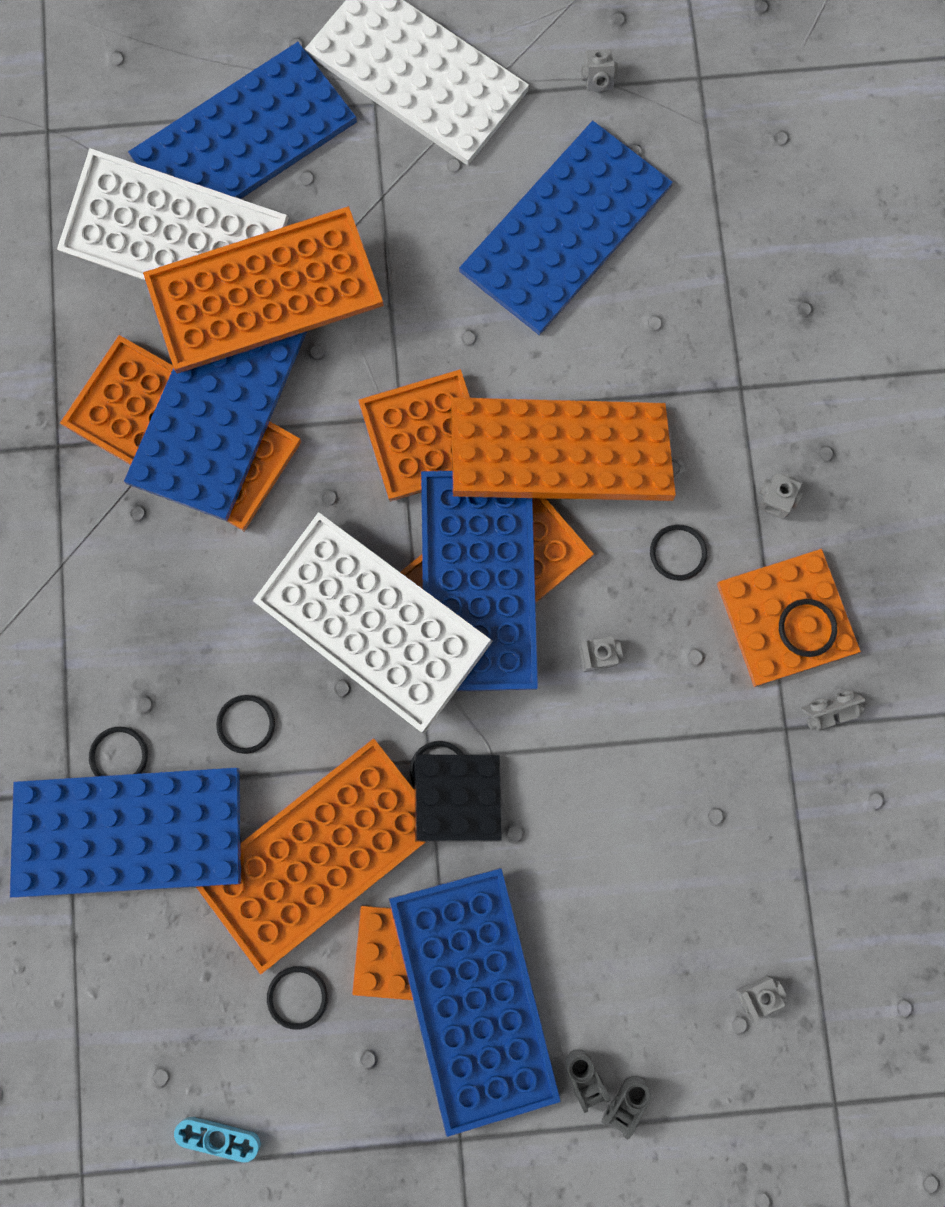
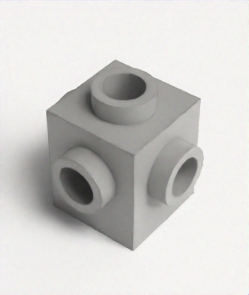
M611 49L585 51V64H581V81H586L587 90L598 93L605 90H613L614 79H618L619 67L618 62L613 60Z
M775 473L770 480L766 479L761 487L759 494L763 495L758 509L784 519L790 513L791 508L795 509L799 504L802 494L798 491L802 483L795 481L796 479L789 474Z

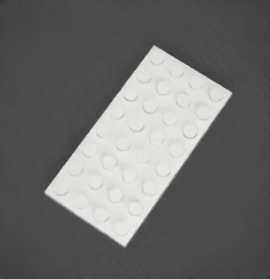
M345 0L305 48L310 58L467 166L529 91V84L404 0Z
M89 148L57 250L145 281L143 275L145 271L285 227L289 217L283 213Z
M319 512L253 600L262 609L424 734L493 642Z

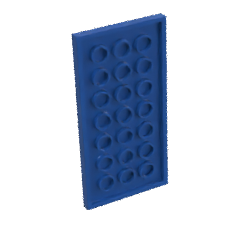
M296 42L132 148L128 153L135 164L242 199L357 123V119L299 42Z
M592 120L459 267V272L540 336L665 195L673 182Z
M307 331L178 374L173 368L124 482L132 487L228 521Z
M421 471L423 590L493 641L456 692L537 690L532 498L453 497L452 471Z
M239 768L13 782L10 898L241 884Z
M502 868L389 898L446 1136L449 1137L561 1102Z

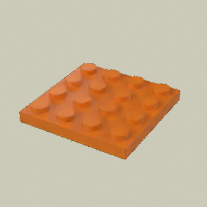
M461 369L358 399L389 502L421 493V471H452L451 399L452 397L470 398Z
M822 549L717 583L754 687L861 652ZM813 599L825 604L834 614L837 622V636L832 647L827 652L814 657L800 656L790 651L781 640L778 624L780 616L784 609L796 600ZM813 605L795 607L789 612L784 623L785 634L789 642L803 651H815L822 648L828 642L832 632L831 622L827 614L822 609Z

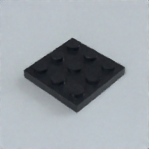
M416 754L414 756L415 842L502 841L500 755Z

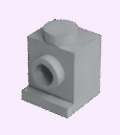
M613 636L589 641L585 640L579 644L584 672L615 667L619 664L618 659L623 658L620 642H614ZM601 647L605 648L607 656H599L597 650Z
M768 976L736 990L748 1018L754 1022L785 1006L782 999L786 997V993L778 980L774 982ZM764 993H768L770 1000L763 1004L761 996Z

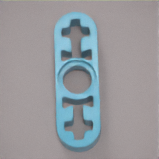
M196 1117L184 1118L174 1131L176 1143L183 1148L244 1163L255 1158L261 1145L258 1135L252 1131ZM188 1125H191L193 1132L201 1134L204 1128H207L203 1137V1144L199 1143L202 1136L193 1135L188 1140L186 1139V1133L182 1132V1129H186ZM214 1131L222 1132L225 1136L224 1146L220 1148L214 1147L210 1143V1134ZM232 1135L236 1136L233 1141L234 1143L242 1144L245 1139L250 1140L249 1146L254 1147L247 1154L242 1153L243 1147L234 1145L231 1151L228 1150L232 1141Z

